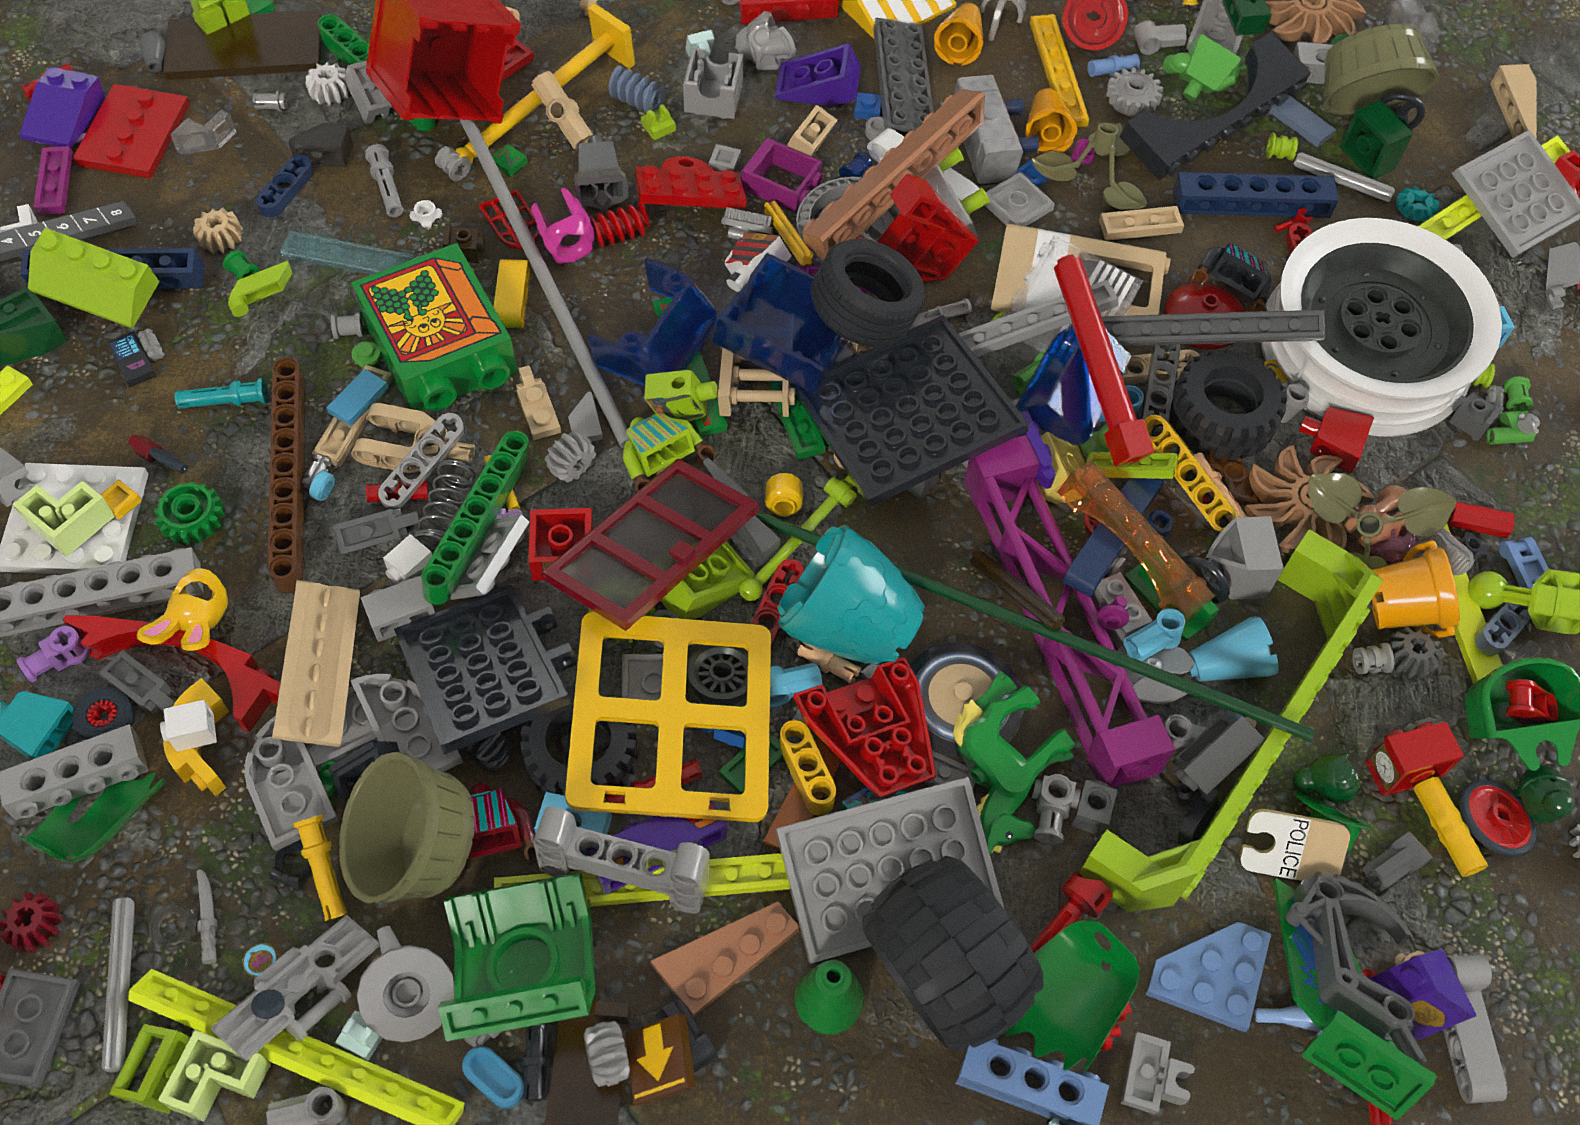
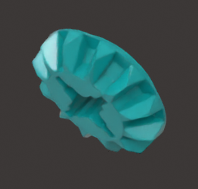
M1414 186L1412 189L1405 188L1396 199V205L1401 214L1414 221H1427L1435 216L1439 210V201L1435 200V194H1428L1426 188L1424 190H1419L1417 186ZM1414 200H1415L1416 202H1420V201H1421V202L1423 203V205H1422L1421 203H1417V204L1414 203V204H1413V202H1414Z

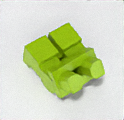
M190 0L194 10L192 13L194 20L207 35L227 26L225 18L231 24L250 15L245 0Z

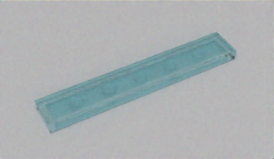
M295 231L289 232L280 250L282 257L371 275L420 257Z

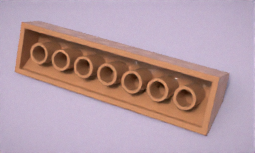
M961 89L955 95L948 96L941 108L935 113L931 112L923 120L922 125L915 131L911 130L906 134L901 144L896 148L889 149L880 163L869 167L860 181L849 185L840 199L828 204L824 213L819 218L807 223L802 233L808 248L823 261L833 246L859 237L895 204L890 194L906 173L923 179L984 123L985 95L979 91Z

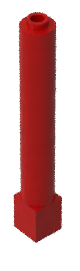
M1072 254L1063 256L1057 260L1058 264L1053 269L1108 427L1104 437L1114 466L1140 462L1155 452L1144 419L1137 420L1082 259L1074 257Z

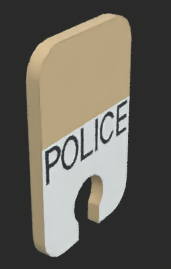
M1258 809L1250 815L1246 828L1247 832L1256 834L1260 832L1270 833L1274 836V843L1267 850H1257L1251 845L1242 844L1240 861L1246 870L1300 881L1303 879L1307 880L1318 871L1330 873L1332 876L1341 874L1350 841V833L1344 824L1268 809Z

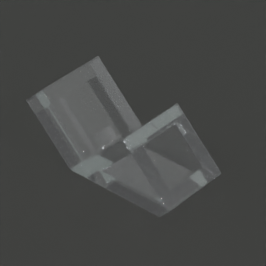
M221 109L205 126L187 118L171 133V137L178 153L185 155L220 149L236 133V129L230 113Z

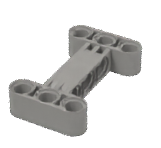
M558 807L545 808L533 840L541 871L556 877L569 874L570 869L579 870L670 895V904L674 908L687 913H699L709 882V851L694 843L683 842L680 843L677 853L576 827L575 817L570 812ZM589 847L598 850L593 856L581 854L583 850ZM621 856H627L631 859L626 865H618L614 862ZM654 865H660L664 868V871L660 874H651L647 870Z

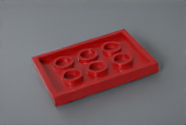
M113 84L73 156L76 166L152 179L190 105L188 97Z

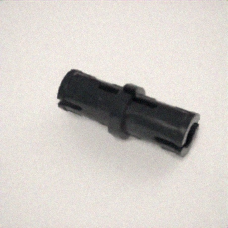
M538 1024L525 1027V1058L521 1059V1067L524 1068L523 1101L529 1102L546 1100L547 1068L550 1067V1058H547L548 1025Z

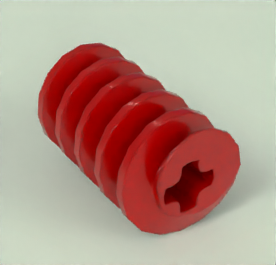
M640 202L637 203L636 209L633 205H627L626 212L622 207L617 208L616 215L612 210L606 212V218L602 213H598L596 215V222L589 216L590 223L595 231V240L601 248L605 247V239H608L613 246L615 245L616 236L623 243L625 242V234L628 233L631 239L634 240L635 231H639L641 236L645 237V229L649 228L646 209Z

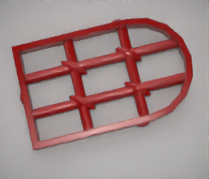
M517 189L511 191L512 197L517 196L522 203V206L518 207L519 211L526 209L532 218V221L526 223L527 228L534 224L537 227L532 211ZM498 197L479 204L480 210L496 233L497 238L508 247L521 249L522 246L513 228L510 227L505 219L507 217L506 213L501 212L496 203L500 202ZM491 205L498 214L492 218L489 217L484 209ZM502 220L508 231L500 233L493 222ZM537 229L534 236L529 230L534 242H536L540 237L539 230ZM507 235L512 236L516 243L507 241L504 237Z

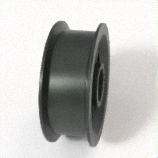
M704 645L691 656L687 666V690L691 699L696 704L744 707L747 704V650L739 647Z

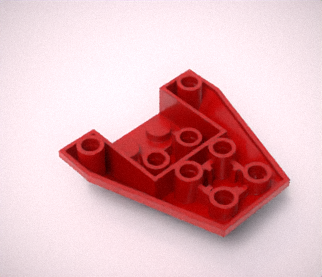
M905 657L897 659L895 662L891 661L879 665L871 678L826 692L822 684L793 695L806 724L878 799L935 779L936 771L920 684Z

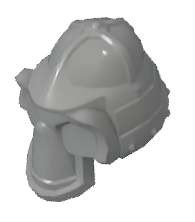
M764 11L753 19L747 27L741 29L736 36L735 49L743 55V58L753 61L756 64L755 67L759 70H776L780 66L781 59H791L796 55V48L791 35L784 27L778 28L775 25L770 12Z

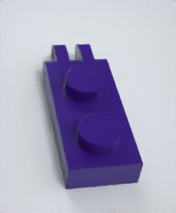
M1020 412L1029 423V431L1020 436L1027 435L1040 462L1035 479L1040 482L1043 488L1049 489L1052 487L1056 475L1051 465L1050 448L1047 444L1043 443L1040 437L1039 425L1036 421L1032 420L1029 412Z

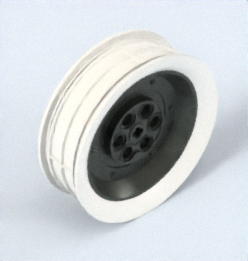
M1382 218L1349 219L1327 225L1315 231L1295 248L1285 264L1280 284L1271 293L1265 305L1267 311L1324 310V341L1261 342V348L1265 361L1276 359L1279 367L1289 379V382L1282 383L1284 388L1291 384H1299L1307 389L1309 402L1304 409L1317 418L1322 419L1327 408L1342 409L1374 417L1368 435L1402 436L1431 428L1453 413L1452 407L1462 395L1466 396L1471 382L1486 370L1497 352L1502 331L1501 312L1495 293L1481 270L1469 257L1447 240L1423 228L1396 220Z

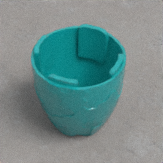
M845 524L839 528L830 527L818 540L815 548L817 553L797 583H793L786 588L777 607L780 613L778 625L791 637L840 657L877 665L891 661L895 662L899 657V653L895 650L898 647L905 649L911 643L922 623V613L925 607L916 591L901 575V571L871 541L866 540Z

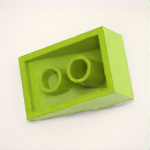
M726 541L660 601L668 610L674 612L679 619L693 620L702 617L739 593L741 582L746 578H754L756 574ZM669 552L657 555L653 565L666 572L678 560L671 557ZM648 577L644 579L648 587L655 582Z

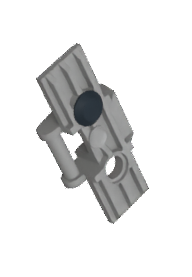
M345 915L308 947L306 945L300 949L292 947L254 979L255 991L211 1027L212 1031L245 1062L283 1029L288 1031L297 1040L302 1041L307 1036L306 1032L341 1001L346 1002L351 998V993L340 980L380 946L379 942L348 915ZM323 955H331L335 958V962L326 968H320L315 964L316 960ZM311 988L318 994L325 990L330 991L328 995L298 1021L295 1020L294 1014H296L294 1004Z

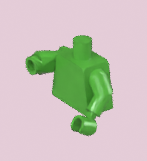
M1200 34L1193 38L1187 53L1168 55L1164 60L1163 69L1168 74L1180 73L1179 77L1188 82L1183 95L1192 101H1196L1201 91L1206 94L1214 91L1220 92L1235 84L1240 72L1246 68V65L1243 64L1240 67L1238 65L1241 60L1240 57L1205 35Z

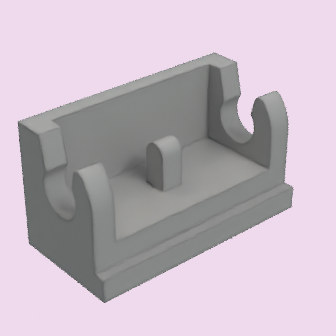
M367 61L347 65L345 82L365 125L373 123L374 117L378 114H381L383 119L386 118L392 107L366 74Z
M0 447V502L8 507L13 504L12 501L31 490L32 486L27 483L20 488L14 487L16 480L22 479L29 472L26 466Z

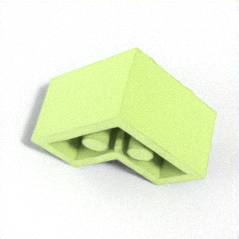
M83 481L58 501L37 484L12 504L29 527L66 557L115 517L104 498Z
M195 1030L158 1101L173 1111L204 1122L221 1087L254 1099L271 1064L258 1053H255L245 1062L223 1040Z

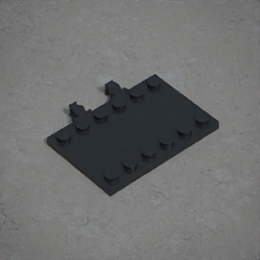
M512 584L394 628L444 755L571 704L558 673L577 664L574 652L569 643L551 650L544 649L538 636L557 628L554 614L550 607L534 613H526Z

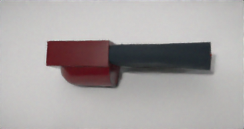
M131 434L128 444L134 447V452L150 463L158 460L180 474H184L188 470L186 463L169 452L162 450V446L144 435Z

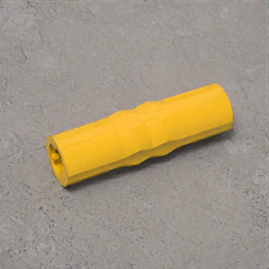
M1433 777L1417 784L1413 790L1427 813L1431 826L1437 832L1439 840L1448 851L1461 877H1468L1488 867L1468 826L1463 821L1461 813L1453 804L1439 777Z

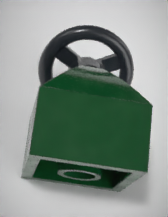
M1394 92L1381 97L1374 103L1357 109L1339 147L1368 178L1374 180L1394 171L1414 133L1412 129L1416 128L1424 119L1425 107L1423 102L1410 93ZM1394 100L1408 101L1402 106L1390 107L1386 105V103ZM1416 107L1417 115L1414 120L1408 123V111Z

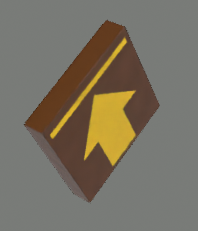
M676 1014L625 1033L633 1105L643 1106L696 1087L686 1015Z

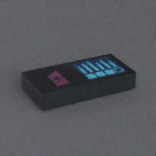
M134 331L107 341L129 388L157 376Z

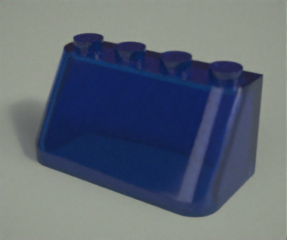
M1072 326L1062 330L1053 338L1015 406L1020 412L1028 411L1032 420L1038 423L1039 429L1052 433L1072 445L1084 444L1091 438L1092 430L1097 421L1103 416V412ZM1107 331L1123 376L1132 356Z

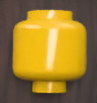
M778 473L771 476L765 486V504L767 509L773 514L782 517L797 513L803 504V485L800 479L789 473Z

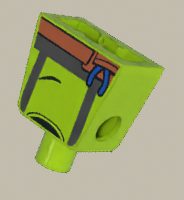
M691 370L646 375L644 399L655 413H663L670 418L684 419L689 422L704 417L707 414V400L718 398L716 382L701 383Z

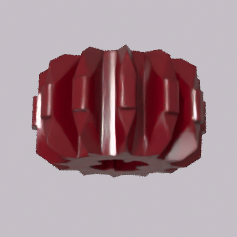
M25 892L21 902L17 898H11L13 907L10 910H1L2 915L6 918L0 922V931L3 932L0 936L2 941L7 945L10 944L11 948L17 952H22L26 948L29 952L36 953L39 943L45 947H50V940L48 938L51 935H60V930L55 926L64 921L63 916L58 912L60 910L59 904L54 900H50L44 893H39L35 896L32 893Z

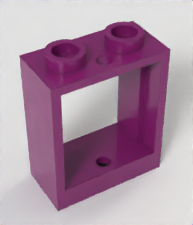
M766 138L742 170L741 181L744 191L769 202L776 201L780 207L797 213L803 199L810 191L821 185L824 174L821 173L822 161L770 138ZM774 164L805 179L798 189L794 191L763 176L771 165Z

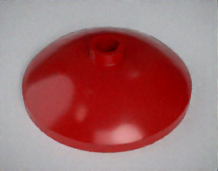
M1192 282L1189 285L1184 284L1176 288L1169 295L1164 307V314L1245 312L1242 303L1233 293L1219 285L1207 282L1199 291H1197L1200 286L1198 282ZM1233 343L1188 345L1200 349L1214 350L1227 347Z

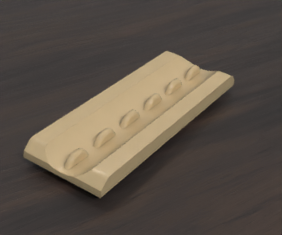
M302 580L296 581L272 739L340 747L360 589L327 586Z

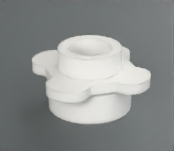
M428 200L416 203L414 211L410 213V219L418 221L424 228L431 227L437 218L442 217L441 209H436L434 203Z

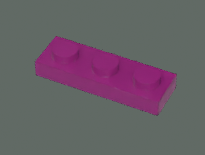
M70 146L42 148L33 205L37 215L65 213L73 152Z

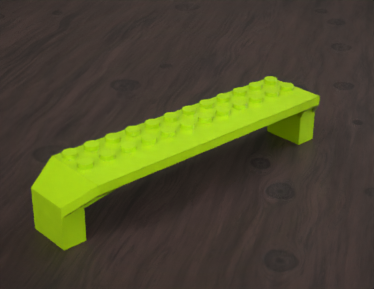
M1310 529L1295 549L1277 579L1315 603L1327 637V641L1279 714V716L1299 723L1302 716L1305 715L1313 703L1317 692L1321 690L1327 681L1329 673L1334 669L1342 657L1343 651L1356 635L1357 629L1368 616L1371 609L1367 606L1383 582L1358 557ZM1273 727L1270 728L1265 736V741L1257 748L1199 840L1158 854L1146 856L1109 830H1106L1080 871L1081 876L1086 879L1101 880L1113 894L1111 901L1127 912L1174 906L1180 897L1186 900L1205 874L1204 871L1222 847L1221 844L1236 825L1238 817L1250 803L1257 787L1261 785L1269 772V768L1276 761L1284 749L1285 743L1292 735Z

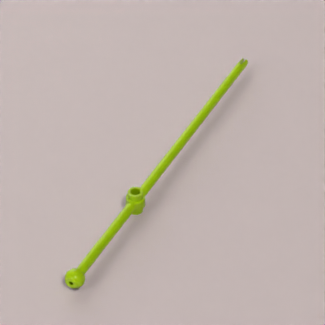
M998 312L991 319V321L997 320L999 318L1011 314L1005 312ZM849 475L844 480H838L833 476L828 481L823 490L829 496L804 522L801 528L812 532L836 505L841 503L846 508L851 505L857 493L851 490L854 483ZM791 537L754 578H746L739 585L741 596L748 601H755L760 598L763 593L764 583L775 573L782 561L786 560L803 541Z

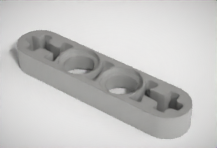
M454 413L441 415L379 488L378 495L384 507L395 510L404 506L464 434V425L458 415ZM453 422H455V427L457 431H448L447 434L444 436V439L447 442V444H444L443 441L439 438L445 433L444 424L447 423L451 425ZM428 443H435L440 447V451L436 456L428 457L423 453L424 446ZM410 465H416L421 469L419 477L413 480L407 479L404 476L405 468ZM400 478L402 483L409 488L406 489L402 485L398 490L400 498L398 500L392 498L388 501L386 492L388 490L394 492L399 486V482L396 479Z

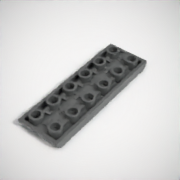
M876 17L873 32L884 128L903 132L915 131L922 125L925 117L933 112L922 26Z

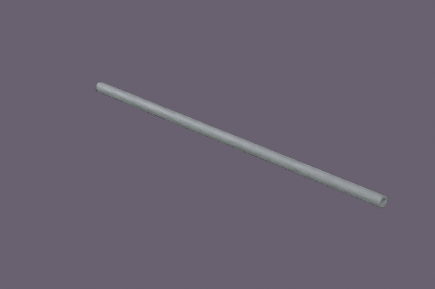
M460 120L620 447L624 448V443L628 441L626 435L627 427L475 121Z

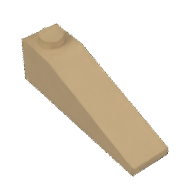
M1529 64L1500 65L1490 85L1512 137L1515 138L1530 130L1536 138V77L1533 75Z

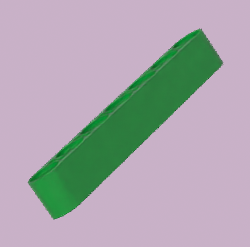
M328 14L319 18L318 28L324 46L346 66L367 61L369 44L336 15ZM414 118L413 120H408L421 131H429L437 125V119Z
M509 431L502 437L421 575L423 597L428 603L434 605L443 604L451 597L527 465L529 441L528 437L521 431Z

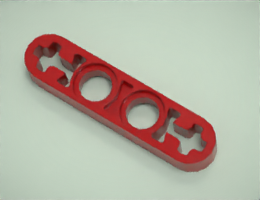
M786 559L777 567L751 624L759 625V621L763 618H771L776 622L772 629H768L771 633V650L781 628L778 625L780 613L777 607L779 604L773 603L770 597L775 593L784 594L788 587L784 584L785 575L790 570L795 571V575L791 576L788 586L797 583L804 572V568L795 559Z

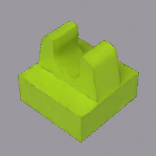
M663 104L660 105V109L653 112L650 109L646 115L641 116V125L653 140L676 131V123Z

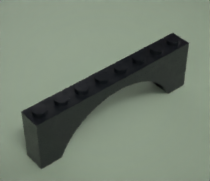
M1269 32L1253 42L1244 58L1248 71V90L1245 99L1234 109L1215 118L1198 121L1174 120L1144 110L1126 122L1119 137L1158 180L1167 175L1173 176L1180 170L1182 165L1193 163L1204 151L1206 153L1210 152L1222 139L1227 141L1239 128L1244 130L1255 118L1264 117L1272 109V105L1275 104L1279 107L1287 101L1289 95L1294 94L1296 96L1301 93L1307 86L1305 82L1311 74L1309 70L1272 32Z

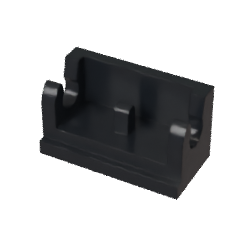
M371 741L328 767L329 772L333 774L339 796L341 798L347 796L348 790L345 783L349 784L351 790H353L359 777L361 778V774L377 758L387 753L390 754V752H400L398 743L393 741Z

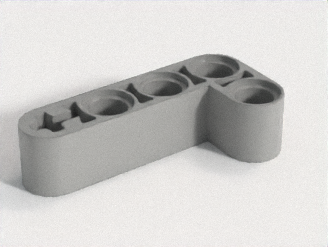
M1483 954L1448 956L1447 958L1477 1015L1443 1030L1460 1095L1466 1103L1504 1101L1507 1097V1084L1481 991L1491 983L1492 971L1490 963Z

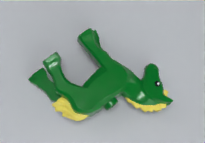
M1002 671L995 675L981 697L975 700V702L970 700L968 704H964L963 714L958 713L953 730L958 753L970 768L969 775L978 785H984L988 791V794L981 798V803L977 805V810L990 855L993 851L1001 853L1002 846L1019 840H1028L1034 836L1035 827L1031 821L1019 819L1012 814L1026 798L1035 778L1050 764L1064 762L1074 757L1070 750L1075 746V742L1064 729H1059L1025 759L1022 754L999 736L1002 721L1008 714L1018 710L1029 711L1040 703L1039 698L1028 686L1024 685L1017 690V686ZM1012 694L1008 698L1001 700L1003 696Z

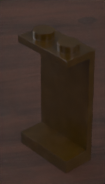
M593 1000L589 1015L559 1021L545 1122H541V1125H618L623 1080L619 1081L618 1084L610 1086H598L594 1082L587 1057L584 1034L586 1028L593 1027L595 1024L615 1021L621 1029L627 1050L625 1033L629 1032L631 1010L629 1003Z

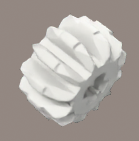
M326 62L323 66L317 64L316 69H309V75L306 76V86L311 98L317 100L319 105L327 102L329 106L332 102L340 104L341 99L348 98L350 90L345 82V68H341L338 63L330 65Z

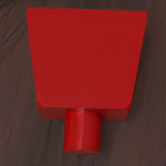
M1330 407L1326 409L1321 421L1304 416L1298 432L1314 437L1310 448L1311 454L1316 457L1321 455L1339 457L1343 460L1337 468L1352 474L1361 457L1374 417Z

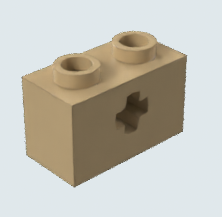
M816 105L793 134L787 146L812 157L836 124L837 119Z

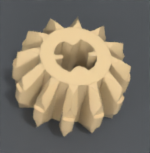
M224 207L219 211H215L212 208L209 213L201 212V218L194 219L195 227H193V234L203 250L208 249L212 254L220 250L224 254L225 249H234L235 243L241 242L242 226L238 222L236 215L233 212H227Z

